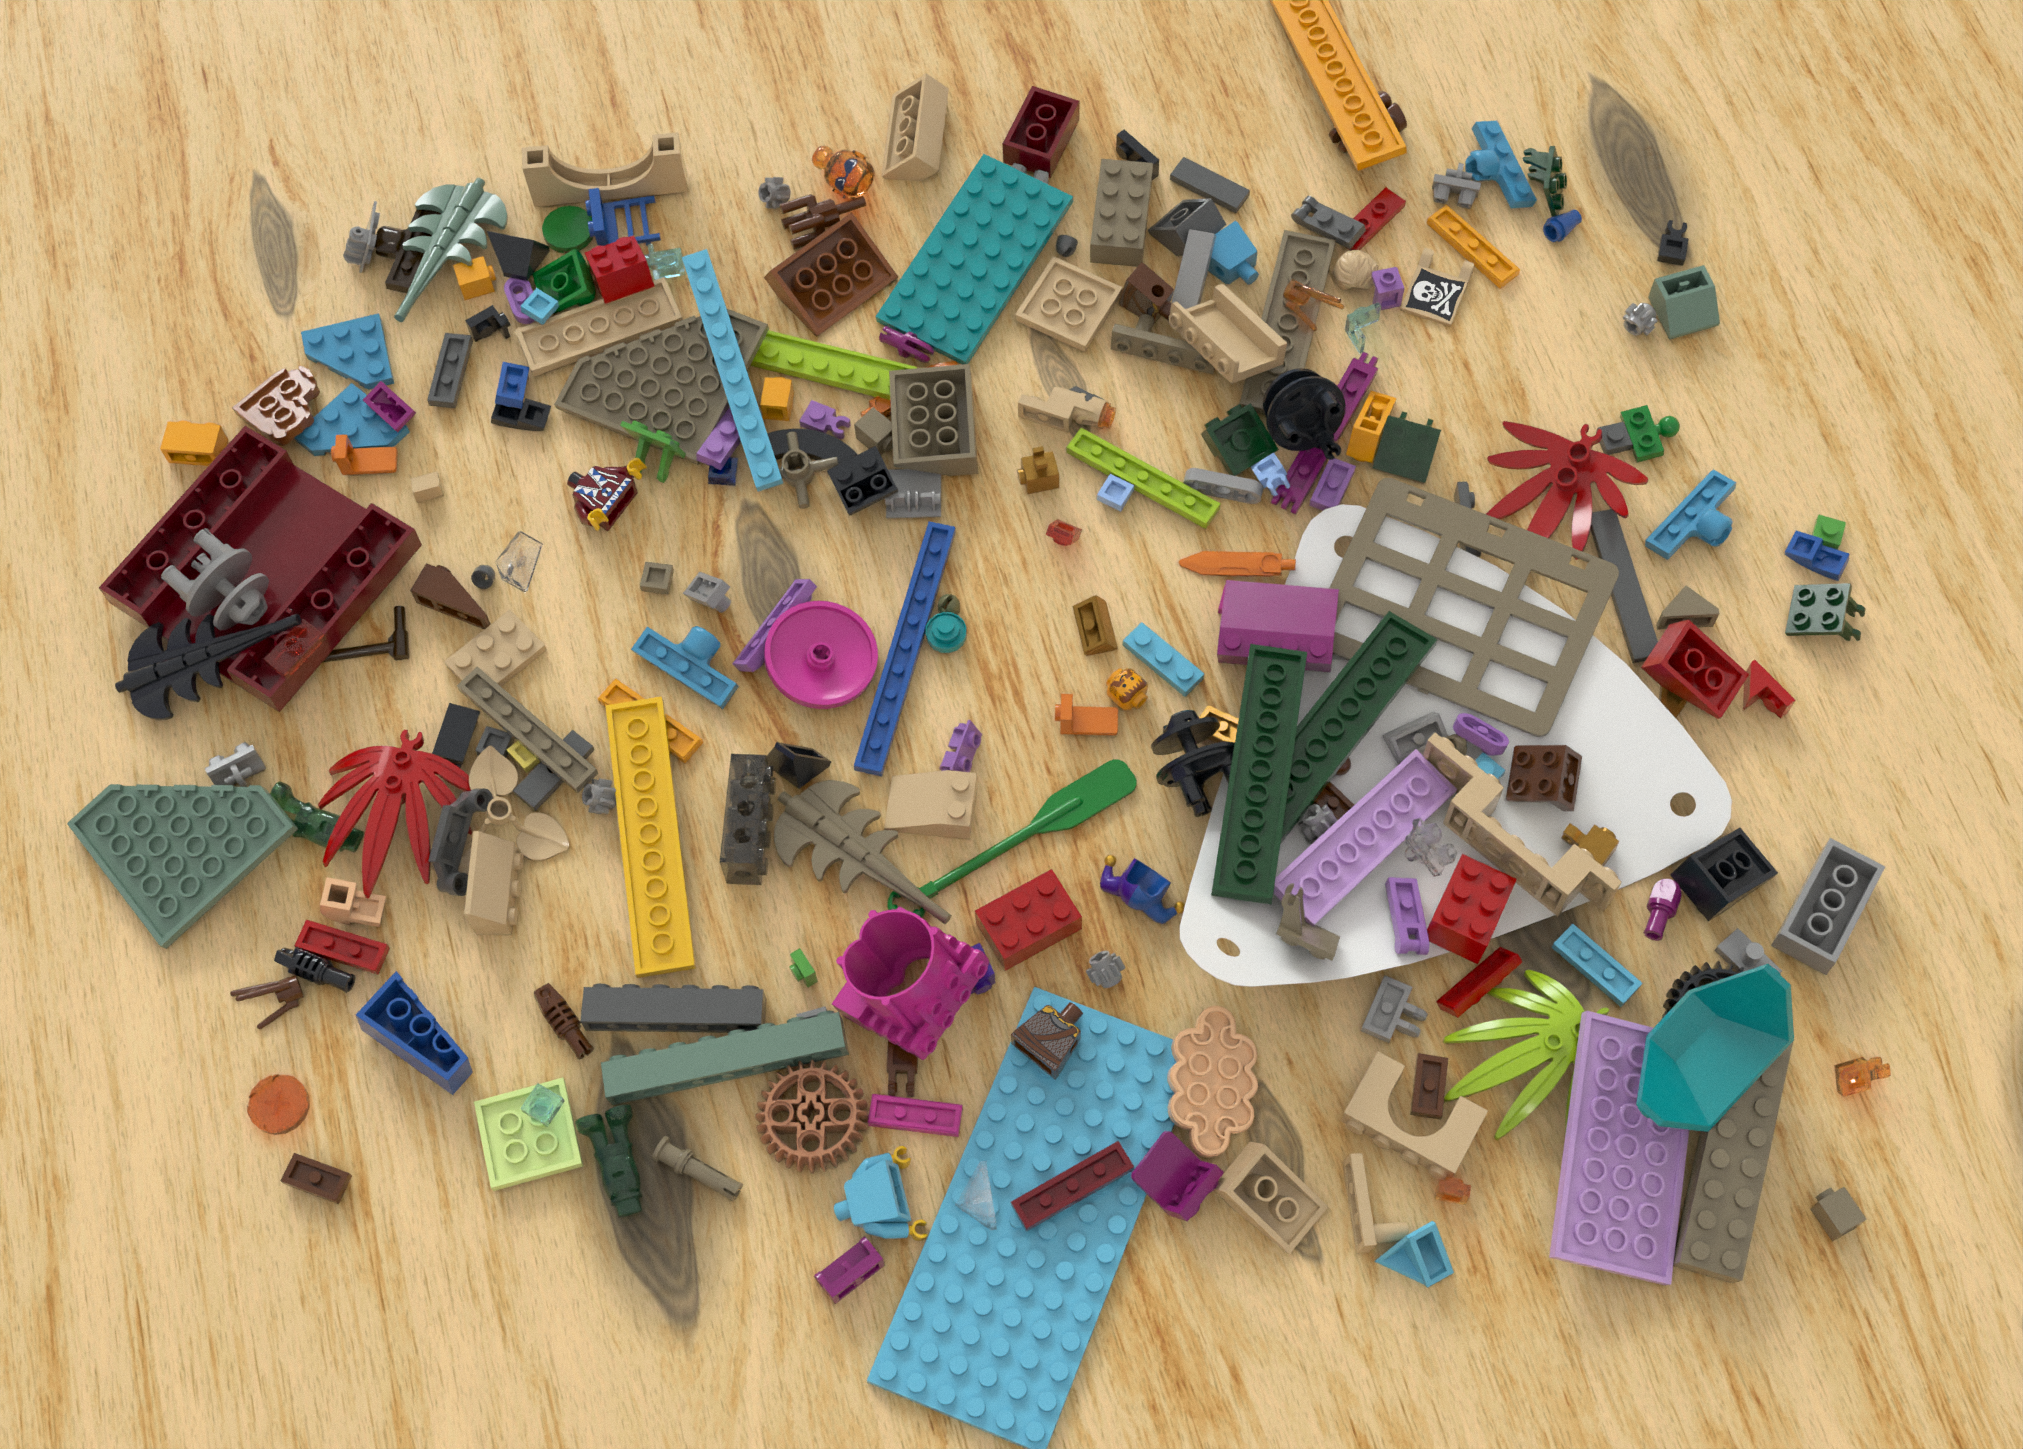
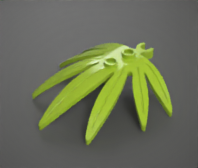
M1526 970L1524 976L1548 999L1527 991L1511 988H1492L1487 994L1522 1009L1546 1015L1549 1019L1521 1017L1493 1020L1461 1029L1446 1036L1443 1040V1043H1468L1538 1034V1036L1504 1049L1477 1066L1444 1097V1102H1450L1459 1099L1460 1096H1471L1515 1079L1546 1061L1551 1062L1531 1080L1517 1097L1501 1122L1494 1136L1495 1140L1501 1139L1525 1120L1553 1090L1569 1064H1575L1581 1014L1585 1011L1574 995L1562 984L1549 976L1532 970ZM1602 1008L1597 1013L1607 1015L1609 1009ZM1573 1074L1571 1077L1566 1102L1565 1135L1570 1105Z

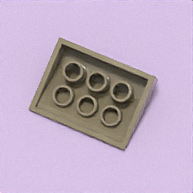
M970 364L889 371L894 467L948 476L978 474Z

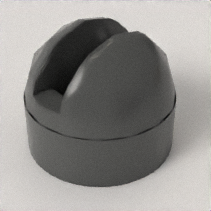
M1059 235L1056 242L1057 253L1062 254L1064 257L1074 254L1078 244L1077 239L1068 235Z
M479 565L472 573L471 580L478 588H490L495 580V571L489 565Z

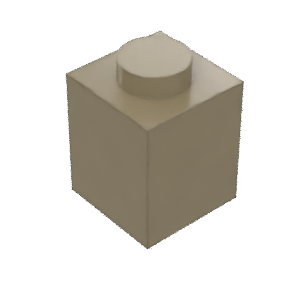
M874 407L871 408L854 424L856 439L868 449L876 446L880 455H882L885 451L893 449L892 422Z
M1845 1187L1836 1192L1829 1188L1815 1197L1818 1202L1810 1209L1832 1242L1859 1227L1867 1220Z

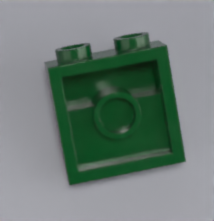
M1251 403L1243 408L1241 404L1236 405L1226 412L1228 417L1221 421L1218 417L1214 418L1204 425L1206 430L1201 433L1213 456H1218L1229 475L1233 476L1240 474L1279 450Z

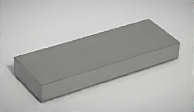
M1189 229L1172 298V303L1177 301L1184 309L1198 305L1201 302L1216 240L1214 233Z

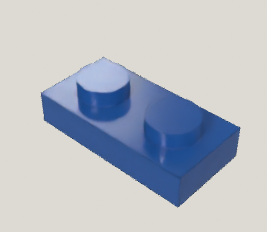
M507 362L502 363L495 404L522 409L529 367Z

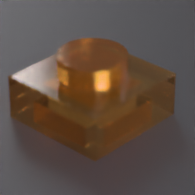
M1447 1177L1445 1180L1440 1179L1436 1186L1435 1199L1466 1205L1470 1198L1471 1185L1463 1184V1180L1453 1177Z

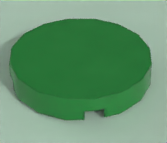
M564 206L553 210L544 219L542 225L545 242L551 249L560 253L573 249L582 250L593 240V237H590L588 221H592V217L587 215L586 210L576 206Z

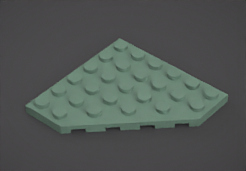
M110 784L67 823L161 947L166 949L298 830L267 789L260 785H249V787L211 785L210 787L197 785L160 786L137 784L136 786H123L121 784Z

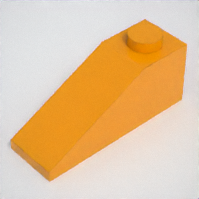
M1370 391L1353 426L1346 452L1347 456L1353 457L1360 462H1373L1379 448L1388 415L1391 416L1397 398Z

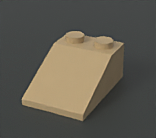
M945 770L892 776L884 830L971 840L978 789L977 773Z
M1251 1141L1220 1177L1217 1187L1213 1190L1234 1211L1287 1254L1294 1250L1328 1208L1265 1144Z

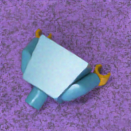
M898 1146L894 1150L893 1155L884 1153L864 1159L852 1174V1179L844 1184L847 1199L834 1205V1212L839 1221L851 1218L854 1226L863 1228L867 1234L884 1239L907 1238L908 1235H911L916 1241L926 1239L928 1234L919 1235L915 1231L916 1226L927 1225L925 1220H916L913 1225H908L907 1223L912 1220L899 1169L907 1168L911 1163V1158L901 1160L897 1157L907 1153L906 1147Z

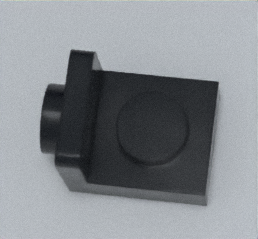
M493 305L465 320L469 333L475 342L489 337L498 329L505 339L510 337L507 328L511 326L509 320L503 312L498 313Z

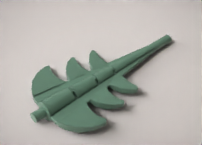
M476 178L474 183H467L465 187L455 184L434 187L424 193L415 203L417 210H432L441 213V215H425L408 225L409 231L425 232L431 234L432 237L417 236L402 244L404 250L418 251L424 253L407 295L394 315L397 321L403 322L415 301L448 259L462 262L468 266L473 264L469 251L460 243H470L482 249H487V238L484 230L476 223L491 224L501 230L505 229L508 221L505 204L497 195L484 192L485 181L483 179Z

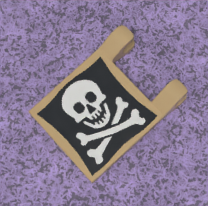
M1424 248L1400 311L1451 327L1473 273L1474 263L1464 261L1459 277H1455L1429 268L1433 260L1434 251Z

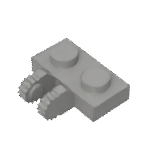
M1384 975L1361 1031L1387 1043L1390 1042L1395 1028L1405 1035L1418 1037L1421 1029L1414 1024L1400 1019V1016L1403 1012L1415 1020L1425 1021L1428 1014L1423 1009L1407 1003L1412 990L1411 986Z

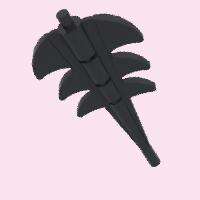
M208 614L197 628L195 643L193 644L190 637L192 621L184 618L171 632L167 650L165 651L162 644L164 625L157 622L144 630L134 641L128 654V672L124 674L123 680L115 683V688L119 693L128 690L134 708L142 715L155 720L171 719L174 714L169 706L170 687L173 688L178 696L191 702H199L201 698L196 689L198 673L208 684L222 688L223 683L219 673V662L274 634L301 625V617L295 614L271 624L215 637L214 616Z

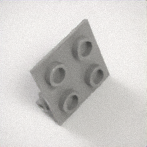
M374 201L367 228L364 229L356 226L350 230L343 254L346 262L360 265V273H362L365 263L370 264L372 250L375 247L377 236L375 230L378 227L380 213L375 212L376 201Z
M911 469L888 470L898 492L885 498L886 518L941 517V474Z

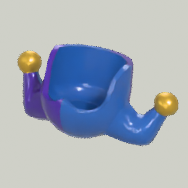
M1107 855L1105 857V867L1100 879V888L1103 892L1120 896L1128 907L1143 911L1149 918L1159 924L1168 922L1177 914H1183L1185 904L1182 901L1176 902L1174 907L1165 908L1163 906L1162 898L1166 894L1171 882L1134 858L1121 876H1114L1112 869L1116 864V857L1114 855Z

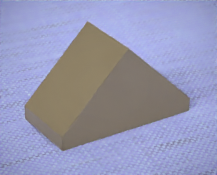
M1685 586L1662 611L1656 626L1657 630L1667 629L1669 624L1690 620L1697 627H1713L1720 613L1716 606L1688 586Z

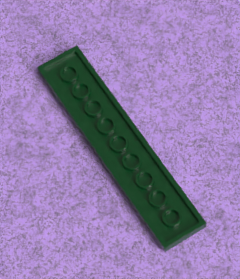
M1388 611L1298 724L1281 843L1436 646V638Z
M1250 644L1212 896L1272 905L1307 652Z

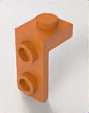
M336 435L335 446L331 447L332 461L337 463L342 475L395 473L397 471L398 450L396 447L354 449L347 435Z
M1061 694V704H1055V721H1060V734L1110 736L1118 734V708L1073 706V694Z

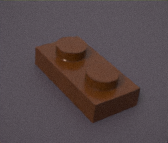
M1421 1053L1417 1054L1410 1115L1441 1120L1448 1058Z
M294 1153L280 1181L287 1186L339 1204L352 1175Z

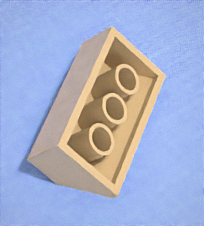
M927 73L892 96L881 176L884 179L923 181L939 171L949 88Z

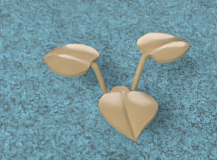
M488 746L476 758L469 774L471 790L485 788L493 795V799L487 806V819H485L479 831L485 833L490 824L502 826L508 821L511 822L517 830L521 831L516 840L520 853L534 861L546 860L566 851L569 847L566 833L559 823L549 815L538 812L531 813L525 818L524 826L518 823L514 815H511L509 801L498 796L509 795L515 789L518 782L517 770L493 746ZM470 834L467 835L458 869L459 872L466 874L469 873L472 837Z

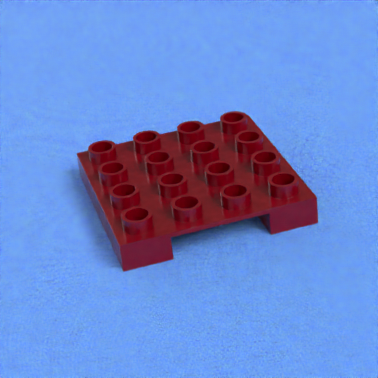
M244 426L101 584L99 589L110 604L147 628L157 622L164 625L162 637L166 640H169L171 632L184 618L190 619L192 621L190 637L193 644L195 643L197 628L208 614L215 616L221 603L203 615L192 616L187 612L186 602L180 598V594L161 579L163 571L173 565L189 580H195L201 574L191 566L192 562L196 560L203 565L197 557L204 553L211 560V555L195 543L193 539L200 530L205 528L223 544H228L233 549L248 550L252 555V562L241 582L257 573L266 575L269 579V585L264 598L268 608L264 615L253 625L237 623L226 630H219L214 626L215 637L271 624L295 614L301 617L302 624L274 634L219 662V673L280 712L418 551L422 543L415 529L373 503L367 508L362 507L295 466L285 449Z

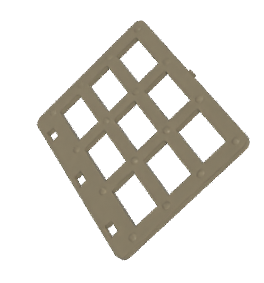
M1384 478L1378 483L1329 589H1339L1336 623L1346 603L1384 618L1388 611H1391L1437 640L1473 654L1461 682L1419 666L1406 684L1418 688L1417 691L1426 695L1430 693L1533 736L1543 737L1550 732L1617 582L1619 570L1615 564L1393 478ZM1408 494L1425 499L1421 506L1406 501ZM1386 515L1442 536L1429 564L1374 542ZM1489 525L1505 530L1503 537L1488 533ZM1458 543L1514 564L1502 592L1446 571ZM1573 556L1588 562L1585 570L1569 564L1571 557ZM1366 559L1421 580L1409 608L1354 587ZM1531 571L1588 593L1576 621L1518 599ZM1438 587L1494 609L1481 637L1425 615ZM1510 616L1568 638L1556 666L1498 644ZM1335 632L1333 654L1350 660L1363 643ZM1490 661L1547 683L1535 712L1478 690Z

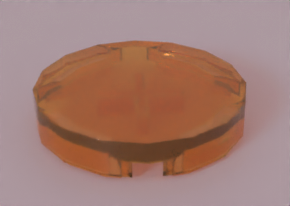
M270 1075L259 1081L251 1090L247 1113L252 1123L261 1131L272 1135L286 1134L296 1129L306 1118L310 1108V1097L305 1086L294 1076Z

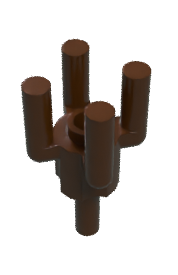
M809 194L779 204L782 214L807 207V211L781 219L783 228H789L792 235L813 228L814 232L790 240L793 249H797L807 245L825 232L826 227L839 222V215L866 206V201L861 196L837 205L831 199L817 203L815 196Z

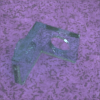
M1379 302L1368 307H1360L1347 315L1345 331L1359 354L1363 353L1366 337L1360 328L1379 321L1381 311Z

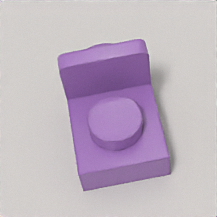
M1392 267L1373 271L1371 277L1375 291L1372 303L1375 311L1400 307L1404 285L1398 268Z

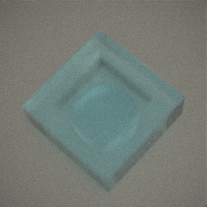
M537 1083L520 1109L523 1113L548 1127L565 1100L563 1097Z

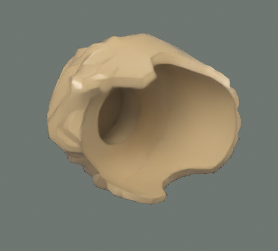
M1352 250L1345 252L1338 259L1333 274L1341 290L1351 289L1352 287L1366 290L1374 286L1371 275L1373 271L1378 270L1379 266L1368 253L1362 250Z

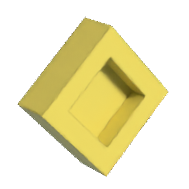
M518 741L507 749L511 758L526 773L541 762Z

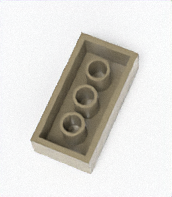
M1101 159L1090 243V263L1138 267L1143 262L1153 163Z

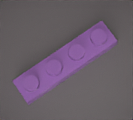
M796 579L732 664L739 671L754 672L759 669L764 663L765 642L773 623L782 613L793 606L810 602L812 599L811 594L817 586L810 579Z

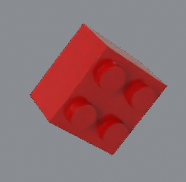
M634 235L619 238L616 242L604 246H596L590 251L584 252L592 278L605 304L655 287L647 260Z

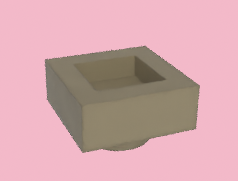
M645 562L640 582L641 591L669 594L674 573L673 565Z

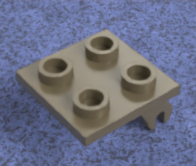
M1294 883L1289 884L1281 901L1284 910L1276 934L1281 936L1282 941L1291 946L1300 945L1308 949L1312 956L1322 960L1327 958L1332 961L1340 936L1306 922L1303 902L1304 890L1300 887L1298 893L1294 895L1291 892Z

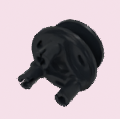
M1305 368L1293 369L1278 376L1270 384L1263 398V412L1266 417L1267 429L1272 439L1282 448L1291 451H1305L1316 447L1321 449L1324 456L1329 460L1335 459L1332 454L1334 452L1337 456L1340 455L1341 447L1334 440V434L1343 421L1346 404L1344 395L1339 387L1331 380L1321 377L1317 372Z
M1184 710L1171 716L1168 725L1163 726V734L1151 744V749L1156 755H1168L1184 750V755L1169 762L1158 771L1156 780L1158 784L1165 787L1180 786L1187 807H1192L1195 817H1200L1201 814L1204 816L1212 811V807L1203 790L1204 783L1217 773L1223 772L1229 784L1235 743L1230 741L1218 742L1198 748L1197 744L1205 741L1218 731L1220 723L1215 717L1199 718L1194 710Z

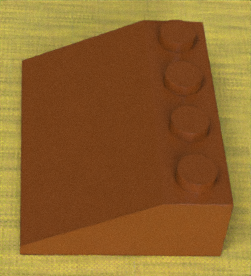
M851 212L770 270L764 279L778 298L817 337L897 279L898 275Z

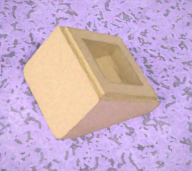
M438 472L411 478L412 491L417 503L444 496Z

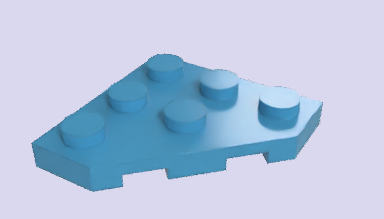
M379 313L301 332L305 355L307 359L314 363L319 362L327 366L330 371L346 379L350 378L368 390L374 389L380 381L385 385L395 384L382 319Z
M351 383L314 417V423L310 427L305 428L302 433L294 438L296 442L312 455L323 456L326 452H331V447L335 446L336 435H347L354 449L394 447L410 431L406 425L399 432L395 431L363 401L367 394Z

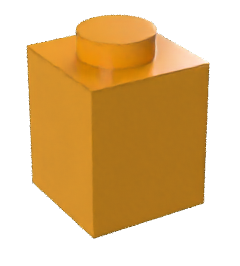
M484 256L472 259L473 264L471 266L462 262L453 265L464 300L495 292L492 281L497 280L492 265H486Z
M765 377L760 403L763 419L790 421L794 399L791 379Z

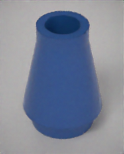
M1573 209L1567 213L1548 218L1543 226L1544 235L1551 242L1563 241L1581 223V214Z

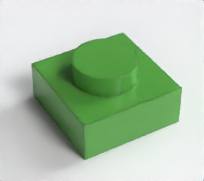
M1819 514L1815 521L1812 535L1822 538L1824 546L1838 550L1846 522Z
M799 948L791 953L792 965L789 968L798 982L803 980L807 987L817 983L816 973L802 950Z

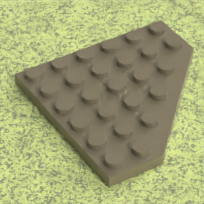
M727 309L748 371L769 330L768 324ZM694 315L676 322L673 327L662 331L657 329L639 336L640 339L627 344L623 342L604 349V353L593 357L588 355L578 359L554 404L558 410L634 440L636 439L620 425L622 421L632 424L633 420L648 426L647 430L655 434L657 430L671 435L672 439L679 442V447L686 453L682 459L697 465L700 464L697 461L696 453L729 408L728 399L701 316L696 318ZM652 444L650 445L651 447H654V448H656V449H659V450L663 451V449L660 448V447H657V446L652 445Z

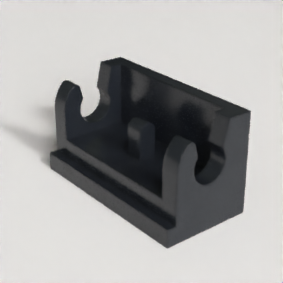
M449 703L432 754L440 756L461 768L477 720L479 719L480 711Z

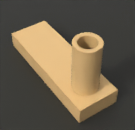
M1350 1154L1342 1164L1356 1254L1369 1253L1377 1245L1376 1243L1400 1241L1409 1234V1228L1406 1222L1373 1224L1363 1154Z

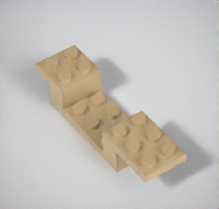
M1434 733L1428 739L1423 756L1457 789V795L1450 801L1443 822L1445 826L1503 873L1516 878V883L1557 917L1579 893L1584 895L1602 911L1608 907L1622 883L1612 869L1600 865L1594 860L1593 855L1588 850L1579 848L1575 844L1551 868L1544 857L1537 853H1532L1525 847L1524 842L1519 837L1510 835L1502 828L1498 820L1490 816L1496 810L1504 789L1500 781L1494 775L1487 774L1480 769L1473 758L1467 755L1464 756L1455 749L1454 744L1449 739L1440 737L1437 733Z

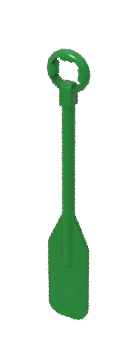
M1119 759L1106 762L1052 794L1028 826L934 882L930 881L924 886L917 888L931 899L938 895V892L1036 834L1069 830L1080 825L1135 791L1137 786L1135 775L1127 764ZM894 891L891 892L887 900L888 910L897 909L898 906L893 904L895 898L899 899L902 897ZM922 907L920 910L915 909L913 913L920 917H923L926 912Z

